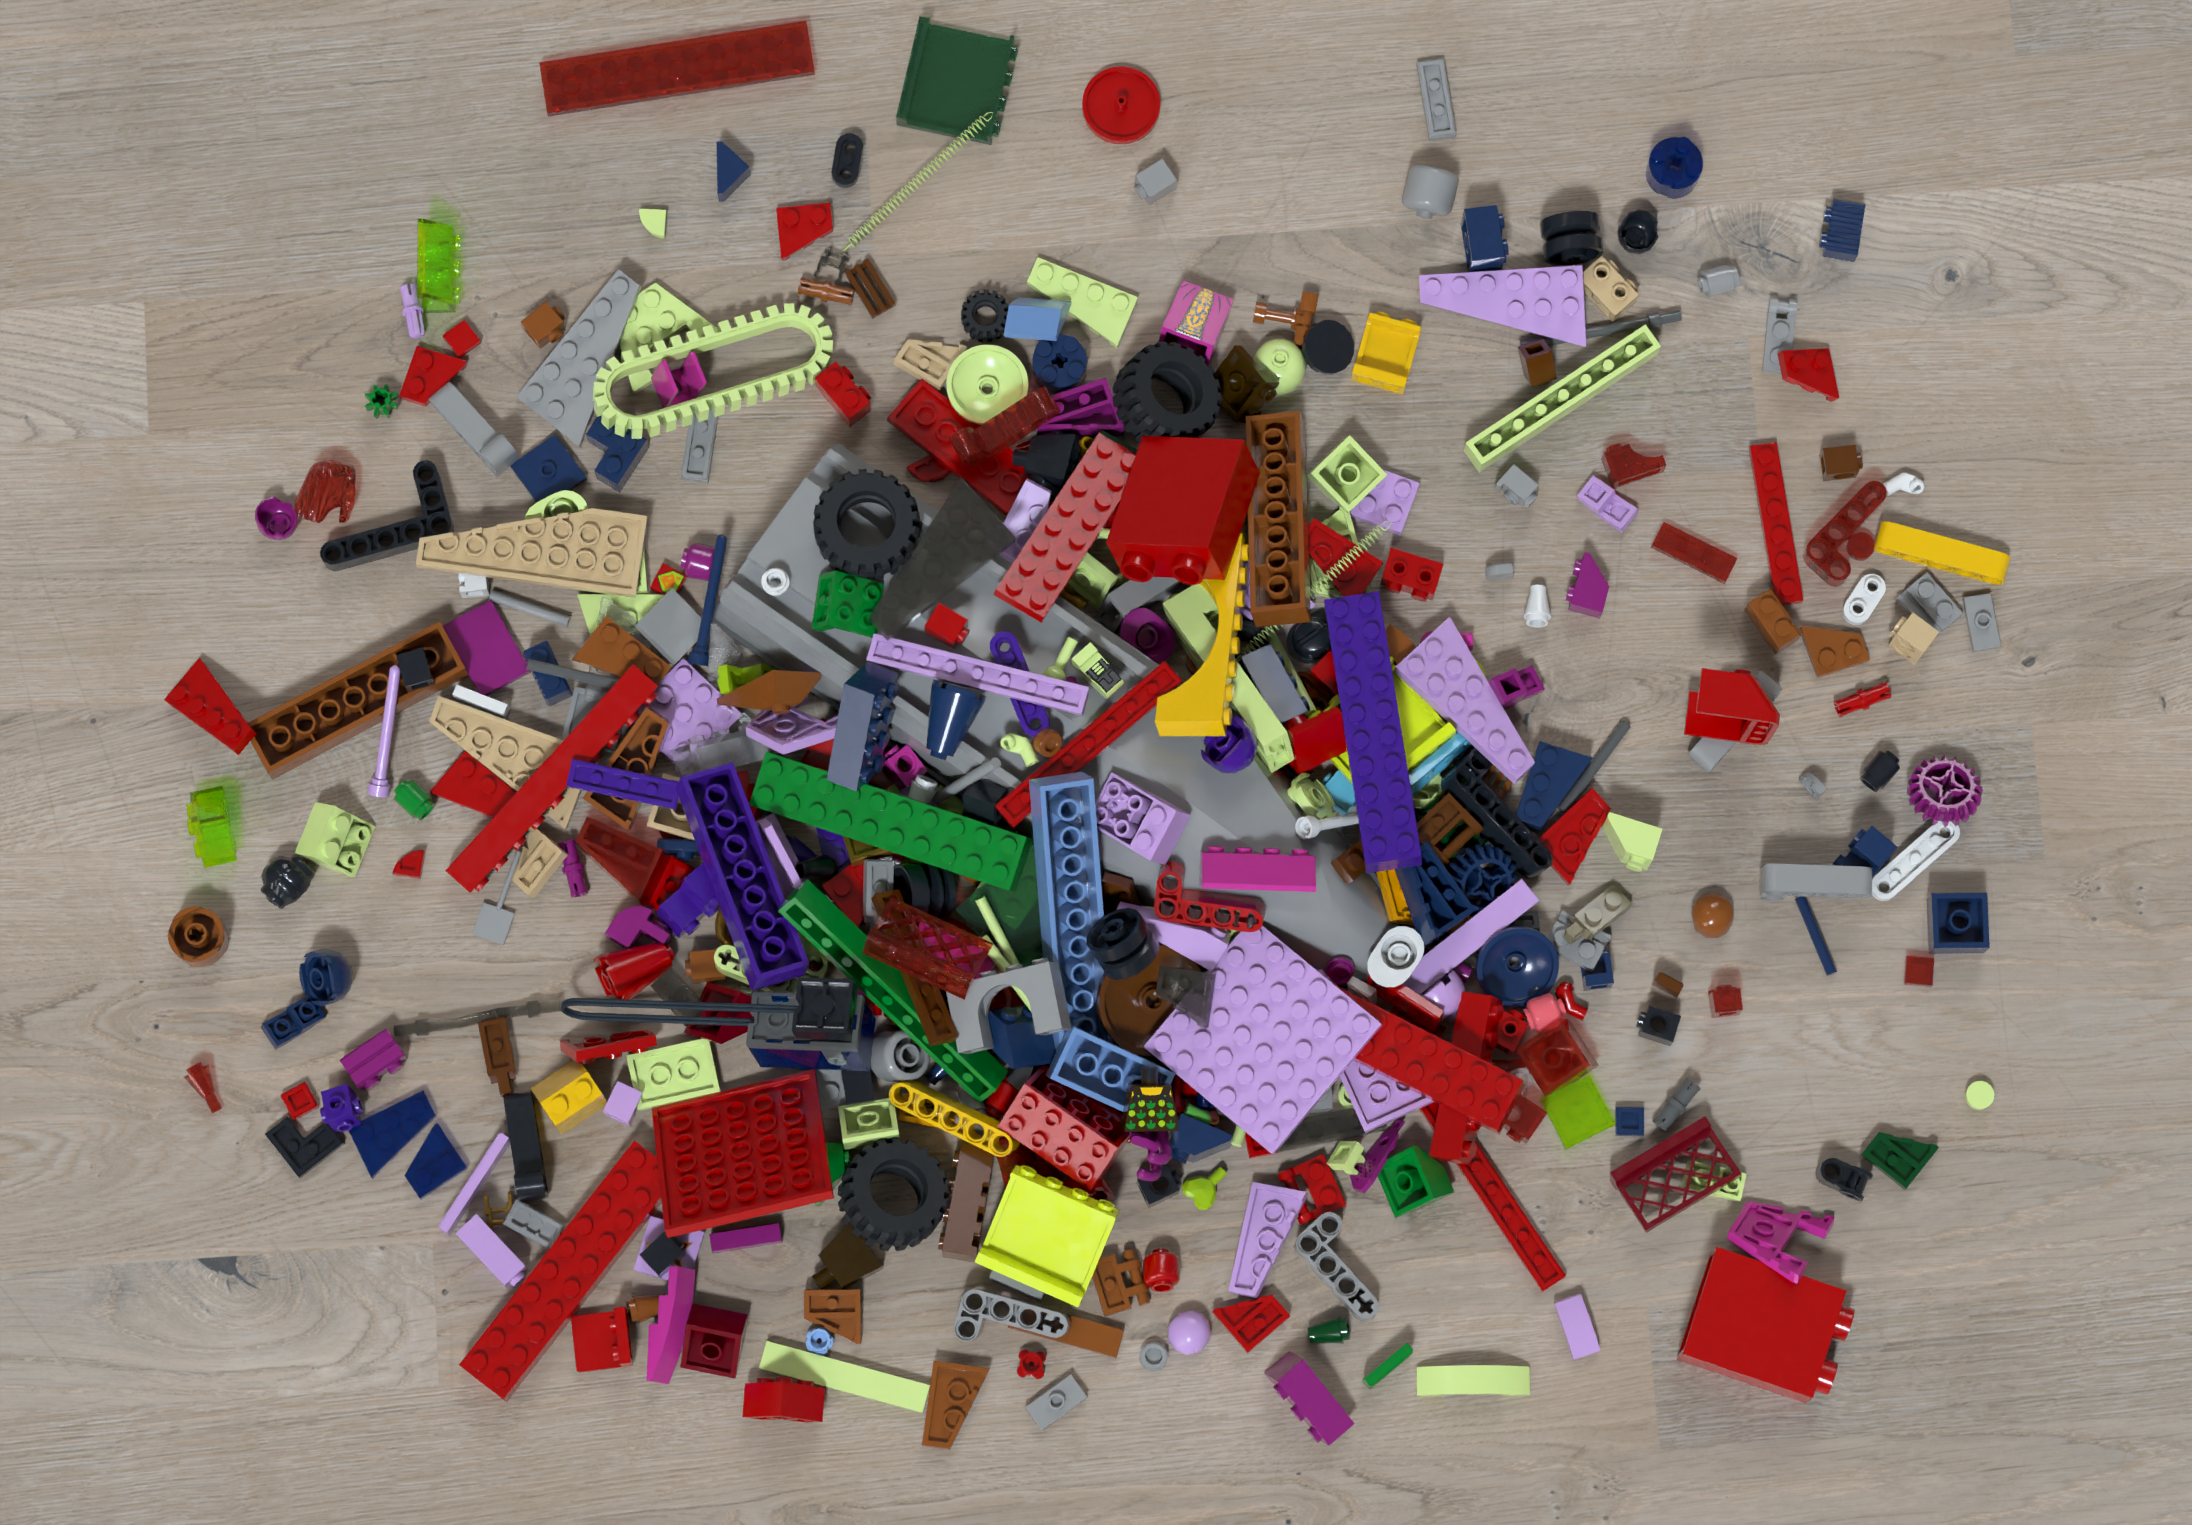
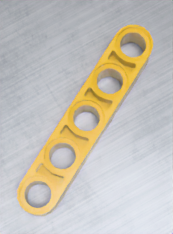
M1886 521L1880 522L1874 550L1884 555L1995 585L2004 584L2011 559L2009 555L1999 551Z
M915 1080L910 1082L900 1081L889 1090V1099L894 1106L995 1156H1006L1016 1150L1020 1144L1018 1140L998 1127L999 1121ZM901 1087H905L909 1091L910 1096L908 1100L901 1096ZM926 1099L933 1102V1112L925 1107ZM950 1111L958 1114V1124L951 1121ZM975 1123L983 1127V1136L975 1132ZM1000 1136H1005L1008 1139L1009 1148L1001 1146L999 1142Z

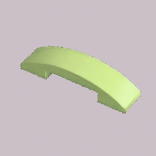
M1505 1365L1416 1367L1417 1396L1530 1395V1369L1528 1366Z

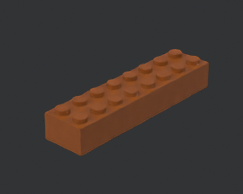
M1300 411L1245 416L1246 445L1260 472L1248 508L1251 615L1256 627L1311 622L1305 425Z
M440 621L248 722L256 733L251 743L271 779L273 780L381 723L384 715L389 671L393 665L399 666L397 655L423 647L435 685L408 693L402 674H400L395 715L469 676Z

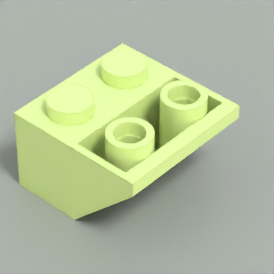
M315 802L295 854L315 864L355 878L375 826L334 805Z

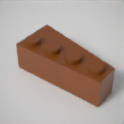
M646 707L605 766L652 776L672 722L651 707ZM587 791L582 798L626 830L632 829L641 806V802Z

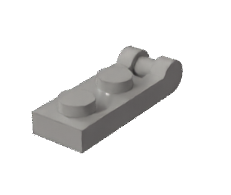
M1775 297L1769 298L1762 365L1763 373L1781 374L1777 354L1784 350L1793 349L1797 300L1789 299L1786 302L1778 301V298ZM1777 311L1787 312L1786 319L1776 318Z

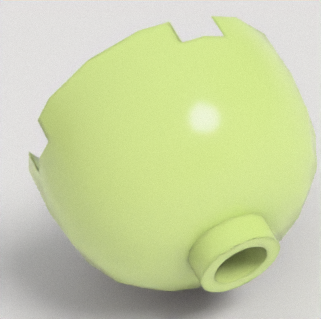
M1285 339L1270 340L1265 342L1253 357L1257 364H1264L1278 380L1279 384L1275 388L1277 395L1290 393L1302 383L1306 372V362L1302 351L1294 343Z

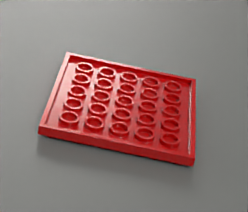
M815 1069L651 1108L664 1228L667 1238L834 1198L818 1079Z

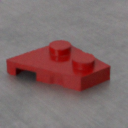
M830 203L776 208L782 261H786L790 258V255L800 249L809 247L818 238H823L833 232Z
M1272 1294L1235 1305L1216 1308L1212 1311L1214 1316L1247 1354L1290 1317L1289 1313Z

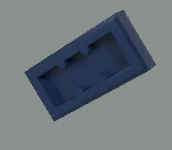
M657 839L658 854L677 855V859L693 860V856H701L694 840Z

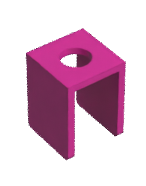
M694 352L688 354L679 369L670 371L666 360L661 361L651 376L652 383L663 408L697 398L707 383ZM675 382L678 383L681 387V393L678 395H676L678 389Z

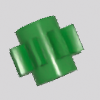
M387 384L384 388H377L376 385H373L374 390L371 394L365 393L366 399L370 401V403L365 405L366 410L371 411L374 409V417L376 419L380 415H386L387 418H390L389 413L392 409L398 410L397 404L393 402V400L398 398L397 393L392 392L389 394V386ZM383 397L386 404L380 406L378 399Z

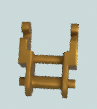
M512 1191L508 1192V1206L499 1209L490 1208L488 1193L484 1194L485 1215L489 1216V1221H486V1223L490 1225V1229H493L494 1225H502L504 1218L493 1219V1213L506 1212L507 1215L513 1204Z

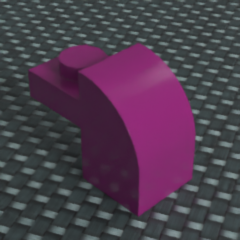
M1533 665L1519 671L1514 668L1493 677L1488 682L1504 710L1514 707L1518 702L1542 693L1545 690Z
M633 906L621 911L613 919L605 932L609 940L624 949L633 948L642 934L664 945L669 944L672 939L670 934L667 933L668 927L657 920L654 923L650 922L654 917L653 910L642 906Z

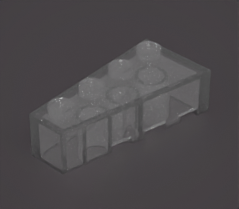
M747 724L738 726L739 732L730 734L729 729L713 732L714 738L705 740L704 735L688 739V745L670 750L678 778L731 762L734 763L735 767L758 762L764 759L766 752L783 754L748 737L745 728Z

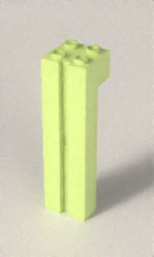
M1200 584L1191 585V587L1180 593L1173 594L1162 604L1169 618V626L1172 628L1176 639L1197 669H1199L1209 656L1216 640L1219 613L1216 603L1209 593ZM1237 662V677L1232 678L1235 697L1234 701H1230L1229 708L1232 710V716L1241 718L1253 729L1258 741L1257 754L1272 773L1295 759L1289 736Z

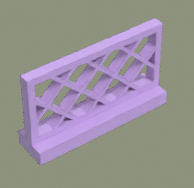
M770 812L755 821L779 885L787 898L806 879L799 878L795 870L799 860L774 813Z

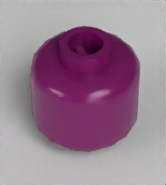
M692 543L689 548H684L681 569L685 570V575L688 578L703 581L709 580L715 547Z

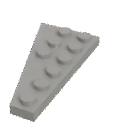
M619 269L516 396L580 448L584 441L587 427L590 425L593 417V389L596 375L601 367L606 369V361L614 357L641 289L639 284Z

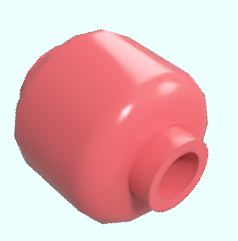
M1550 993L1528 1000L1527 1008L1523 1009L1525 1019L1529 1023V1029H1535L1539 1034L1561 1027L1563 1024L1562 1016L1566 1015L1562 1000H1556Z

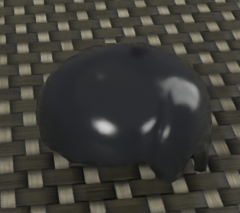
M1638 209L1629 212L1621 220L1617 230L1618 240L1623 249L1629 253L1639 255L1650 251L1659 237L1657 234V219L1648 211Z

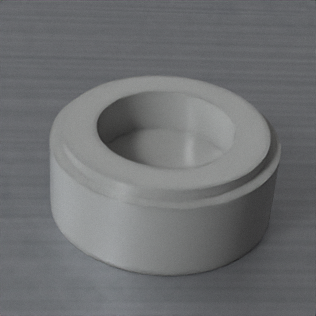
M1148 1343L1140 1351V1363L1148 1371H1159L1167 1363V1350L1159 1343Z

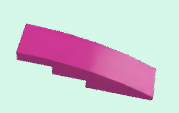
M680 1266L669 1267L668 1295L659 1296L658 1324H649L646 1381L660 1384H669L681 1353L686 1323L692 1307L696 1271L694 1269Z

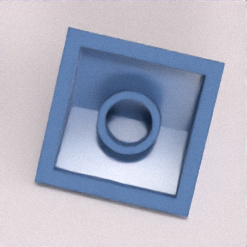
M1018 297L1009 305L1004 337L1057 341L1071 307V302Z

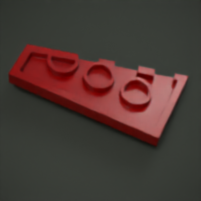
M200 658L164 699L171 707L237 755L244 750L256 735L231 698L220 686L218 680Z

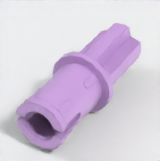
M406 284L400 287L404 305L402 314L406 316L410 338L418 339L425 335L422 318L424 309L420 306L417 285L410 284L411 295H409L408 285Z

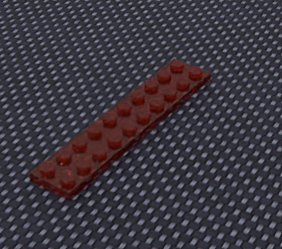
M806 21L539 62L548 117L815 75Z

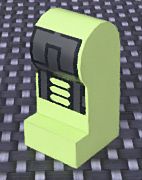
M1091 642L1071 660V665L1106 699L1124 684L1122 678L1109 666V663L1098 653V650Z

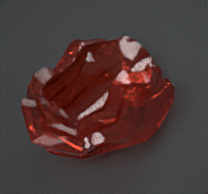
M334 460L315 463L307 473L295 499L297 518L320 523L325 519L328 512L341 507L339 523L347 522L350 519L356 495L355 468Z

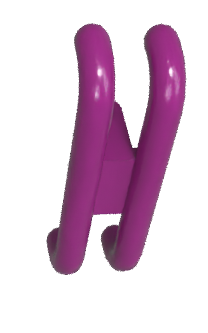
M1130 1132L1132 1144L1148 1149L1147 1160L1150 1163L1151 1170L1139 1169L1137 1177L1144 1181L1157 1180L1162 1173L1161 1165L1171 1160L1172 1151L1169 1132Z

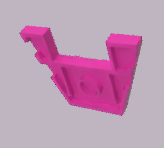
M1747 1201L1731 1226L1727 1240L1793 1283L1798 1284L1806 1271L1808 1262L1786 1254L1783 1250L1796 1229L1825 1239L1833 1226L1835 1217L1831 1215H1824L1823 1219L1810 1217L1811 1212L1802 1210L1798 1214L1783 1212V1207Z

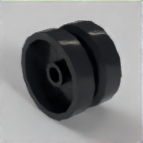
M1569 211L1551 215L1540 221L1541 238L1547 241L1543 245L1544 261L1547 264L1574 265L1592 261L1603 255L1602 238L1595 235L1600 231L1599 215L1591 211Z
M1132 908L1118 909L1108 913L1096 922L1086 937L1087 947L1098 960L1105 974L1115 980L1127 979L1137 975L1152 963L1159 951V942L1150 929L1147 928V924L1140 913Z

